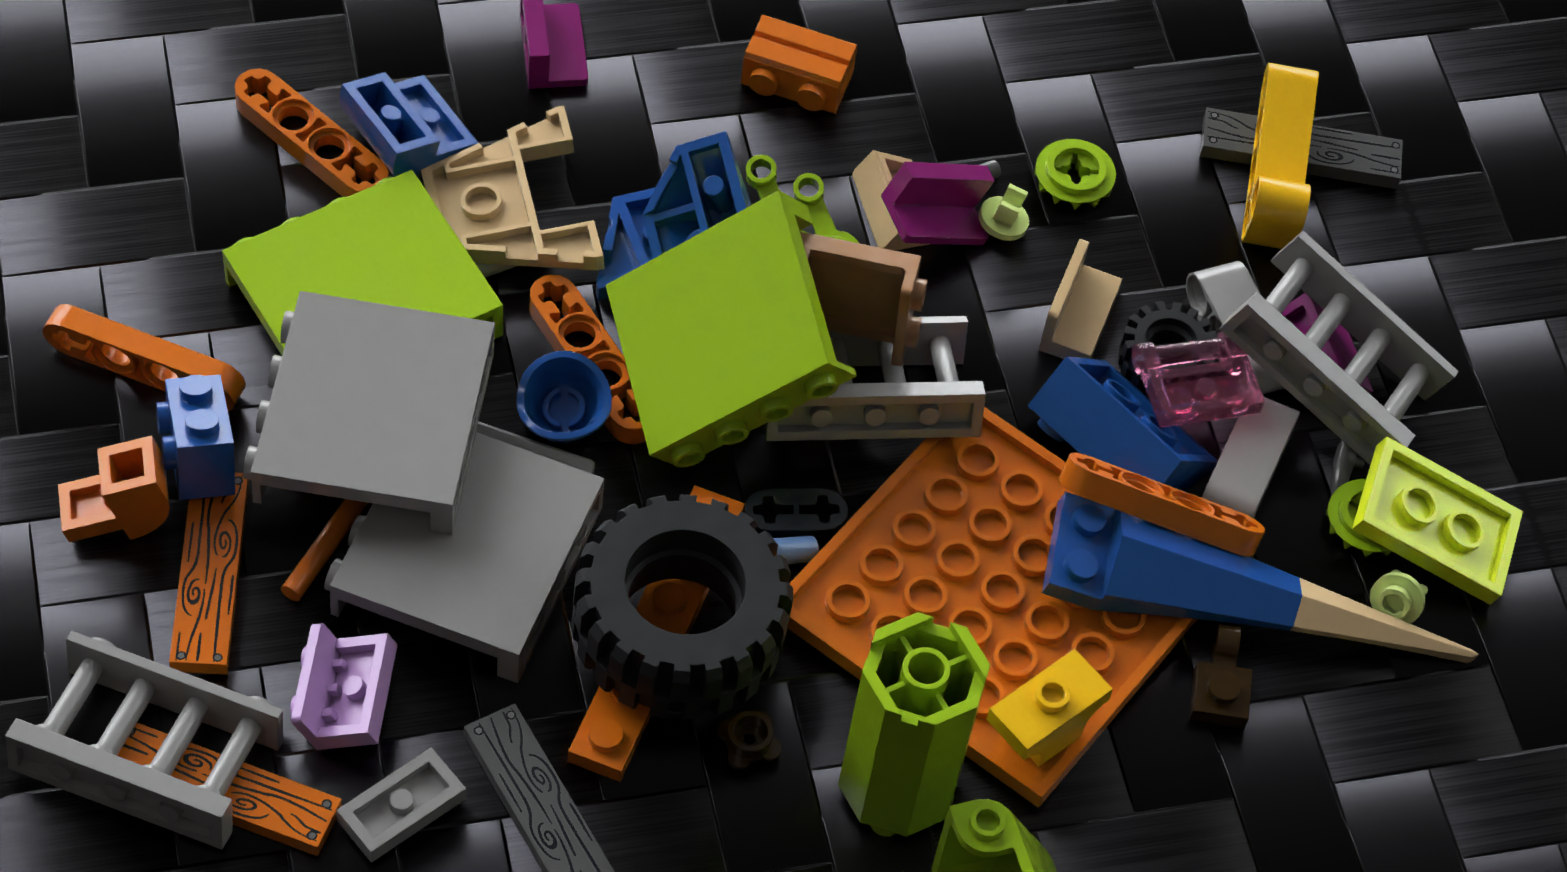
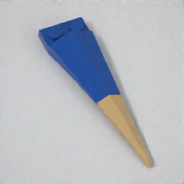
M1065 492L1057 503L1042 587L1043 594L1091 610L1193 618L1282 629L1390 647L1463 663L1472 662L1479 655L1470 648L1251 557L1229 552Z

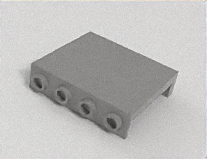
M300 291L294 312L286 311L283 317L280 336L281 343H285L283 355H274L271 361L268 377V386L273 388L270 401L261 400L258 408L256 433H261L257 447L249 446L245 456L243 478L251 480L253 503L262 504L266 486L429 512L431 532L453 535L494 356L495 322Z
M476 432L453 535L431 532L429 512L373 503L366 516L360 514L355 519L348 537V546L350 547L344 559L336 558L327 573L324 587L325 590L330 591L331 615L339 617L347 602L497 658V676L518 683L602 509L604 478Z

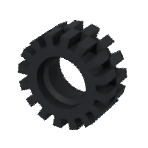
M1164 301L1155 302L1153 312L1148 305H1145L1139 309L1138 316L1133 313L1125 327L1118 354V365H1122L1120 373L1125 378L1132 376L1131 383L1138 389L1142 385L1146 387L1145 396L1152 400L1155 392L1162 393V402H1171L1174 393H1177L1180 401L1188 399L1191 391L1195 395L1202 390L1203 384H1206L1217 355L1218 346H1216L1218 338L1216 331L1209 332L1210 321L1206 317L1199 322L1196 321L1199 311L1192 307L1187 314L1180 312L1182 303L1173 302L1171 310H1166ZM1157 342L1170 343L1180 348L1187 358L1181 361L1165 360L1155 355L1148 346Z

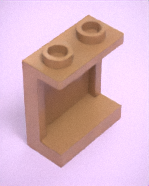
M800 232L828 330L892 343L891 365L901 367L906 348L916 350L922 325V318L913 316L914 311H922L928 280L918 278L921 256Z

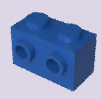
M221 374L208 376L190 375L184 378L165 379L166 402H156L157 426L159 435H168L162 437L165 470L174 469L179 500L235 495L234 441Z

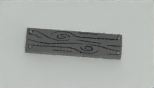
M1206 107L1202 125L1200 157L1251 165L1257 116ZM1313 125L1306 174L1397 189L1401 180L1403 140Z
M512 704L464 726L466 741L542 872H615L516 704Z

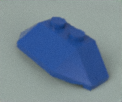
M727 131L675 147L669 159L670 163L658 181L642 214L653 259L751 205Z

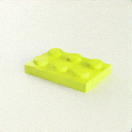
M1385 437L1375 447L1352 530L1490 605L1502 596L1523 511L1395 440Z

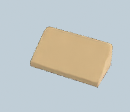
M872 150L854 169L853 179L877 247L900 250L930 245L903 242L881 198V194L903 163L912 162V159Z

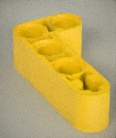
M1269 62L1266 66L1261 87L1241 236L1243 243L1283 249L1303 230L1311 193L1310 184H1305L1318 87V71Z

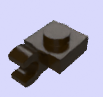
M1218 624L1217 637H1213L1211 644V662L1197 661L1193 670L1189 720L1245 729L1249 720L1252 669L1236 667L1241 627Z

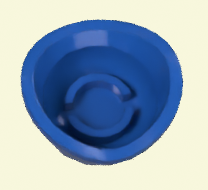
M555 351L536 359L523 373L517 391V410L524 425L537 436L553 443L569 444L591 435L605 424L612 409V393L604 373L589 358L573 351Z

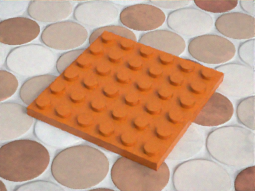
M984 407L981 437L926 438L789 583L793 587V604L788 629L860 680L876 629L917 612L933 616L934 624L949 628L950 622L967 627L989 661L990 668L965 756L1039 808L1198 619L1091 610L1043 594L1042 587L1057 503L1065 492L1074 494L1063 487L1058 481L1066 462ZM1073 649H1076L1113 690L1109 701L1103 704L1088 720L1081 737L1038 767L1030 757L1023 760L986 720L990 707Z

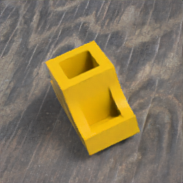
M1073 649L990 707L986 720L1023 760L1030 757L1040 767L1081 737L1083 729L1091 716L1103 704L1109 701L1113 688L1076 649Z

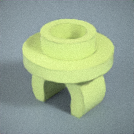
M1010 183L1003 197L994 196L985 200L978 213L979 222L984 230L993 237L1005 241L1021 238L1029 226L1028 214L1022 207L1028 192Z
M1395 569L1390 573L1382 575L1374 583L1370 591V603L1373 609L1407 623H1412L1424 610L1425 595L1428 592V588L1423 584H1419L1410 575Z

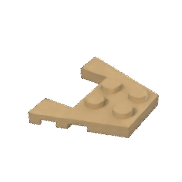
M564 105L546 111L547 119L530 127H527L523 122L508 129V137L483 148L480 143H477L421 170L424 188L474 262L581 270L605 269L603 252L594 220L545 230L539 229L523 162L574 153L573 138Z

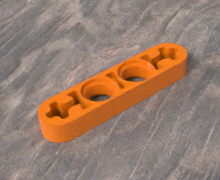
M250 69L236 79L234 87L237 110L342 197H348L370 188L380 180L389 177L388 168L380 158L274 73L265 69ZM254 92L255 94L250 97L249 93ZM265 92H267L268 100L262 96ZM290 116H298L308 122L299 130H288L280 125L283 119ZM324 145H335L343 150L341 156L335 159H323L315 152ZM356 176L359 177L363 182L357 184ZM372 178L375 179L374 184L367 182L370 181Z
M553 274L540 277L533 283L530 289L529 311L532 319L554 351H573L582 354L594 362L600 370H611L619 375L620 381L610 386L612 409L605 422V426L617 440L623 443L638 444L645 442L641 421L636 422L632 417L623 419L624 404L621 400L625 397V406L634 417L639 416L624 355L576 286L568 278ZM545 297H551L555 302L562 300V314L564 317L561 320L560 311L552 301L544 302ZM583 331L590 334L594 341L590 345L580 348L570 345L566 342L565 337L571 332Z
M68 304L57 306L43 327L42 333L45 339L58 351L165 392V379L184 378L190 375L208 376L221 374L228 411L234 408L246 386L245 379L240 372L223 361Z
M1070 453L1058 479L1063 487L1083 498L1241 556H1254L1265 533L1263 525L1246 514L1085 454Z

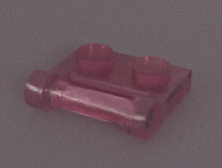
M1219 332L1217 337L1212 339L1154 346L1152 342L1134 344L1132 347L1133 367L1135 372L1142 377L1160 428L1261 413L1265 400L1248 355L1223 332ZM1213 359H1220L1221 361L1215 363L1179 367L1165 370L1162 367Z

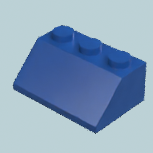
M1066 356L1028 404V407L1040 417L1037 422L1039 427L1053 439L1059 442L1065 440L1078 453L1094 457L1182 491H1187L1210 473L1218 462L1215 457L1106 360Z

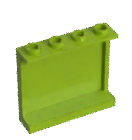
M413 170L395 177H386L370 188L348 197H339L323 208L301 217L290 218L276 228L254 237L243 238L233 244V246L222 250L226 283L229 287L235 284L239 286L281 355H283L285 343H281L280 340L283 317L286 311L294 312L300 291L495 322L494 339L503 336V304Z
M778 190L606 285L650 456L673 464L676 467L696 465L704 460L705 454L722 445H731L743 441L748 437L749 431L767 422H776L789 417L793 413L794 408L812 399H821L834 394L839 389V385L857 376L854 368L837 361L800 234L801 230L813 224L806 204Z

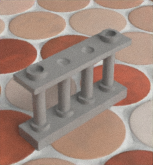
M1302 231L1271 260L1285 275L1265 300L1256 292L1236 309L1219 329L1370 465L1376 445L1385 437H1389L1405 447L1409 446L1415 434L1401 423L1400 419L1417 394L1425 401L1455 378L1459 371L1306 232ZM1300 289L1324 309L1305 335L1282 315ZM1339 324L1362 344L1345 370L1339 367L1321 350ZM1378 359L1401 379L1384 406L1361 386V383Z
M967 316L920 317L922 318V325L916 350L906 348L901 367L891 365L892 343L828 330L837 361L848 366H881L884 383H853L851 379L839 385V389L834 394L821 399H812L794 408L793 413L783 420L765 423L766 441L981 437L986 396L983 381H959L955 365L964 363L968 328ZM903 365H934L937 382H906Z
M71 631L66 638L68 671L74 674L44 724L34 725L18 718L14 720L5 735L8 769L216 848L223 849L233 832L232 799L225 797V794L255 742L274 750H279L283 743V709L275 707L271 702L262 697L243 695L122 650L106 639L100 637L90 638ZM96 683L127 694L97 744L87 745L64 736ZM149 703L178 713V718L150 764L140 765L117 756ZM201 723L232 733L230 740L204 785L196 786L171 776Z

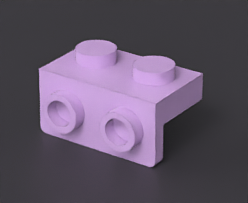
M324 623L311 625L307 645L301 653L302 668L296 695L291 700L290 715L292 724L316 750L378 744L398 646L388 633L337 639Z

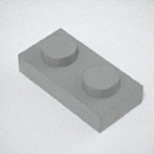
M431 747L336 810L337 822L372 863L466 800V787Z

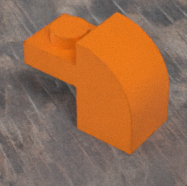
M152 435L98 448L99 475L58 484L61 527L63 534L69 542L122 529L130 540L136 539L157 529L164 523L169 514L170 506L165 459Z

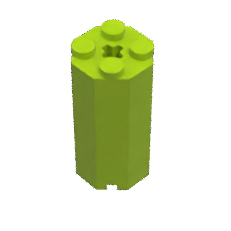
M920 612L876 629L870 652L861 674L838 782L840 790L859 822L870 825L873 831L881 836L899 834L907 837L945 820L948 807L952 805L954 800V793L990 668L989 661L967 627L950 622L949 628L934 624L933 616Z

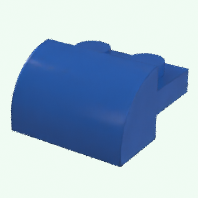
M383 72L344 83L341 86L339 95L341 109L394 177L413 170L423 185L422 169L478 143L425 75L394 83L388 74Z

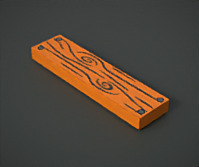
M235 472V495L189 499L169 657V666L184 673L228 675L249 480L243 478V473Z
M136 723L117 756L140 765L150 764L168 734ZM190 742L171 776L196 786L204 785L221 754ZM244 762L225 794V797L232 799L233 825L317 857L337 820L336 810L342 806L341 798Z

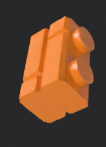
M762 14L754 36H752L744 54L741 84L749 86L754 92L763 96L774 94L796 101L801 107L809 111L824 110L836 114L843 94L852 78L858 45Z

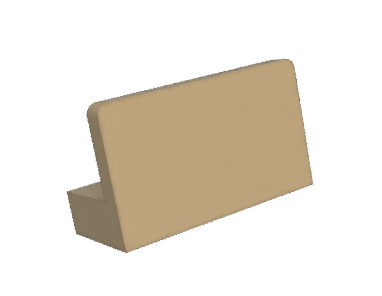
M1079 239L1048 312L1039 346L1040 351L1062 359L1066 356L1092 358L1122 282L1120 277L1084 265L1089 242L1083 239Z

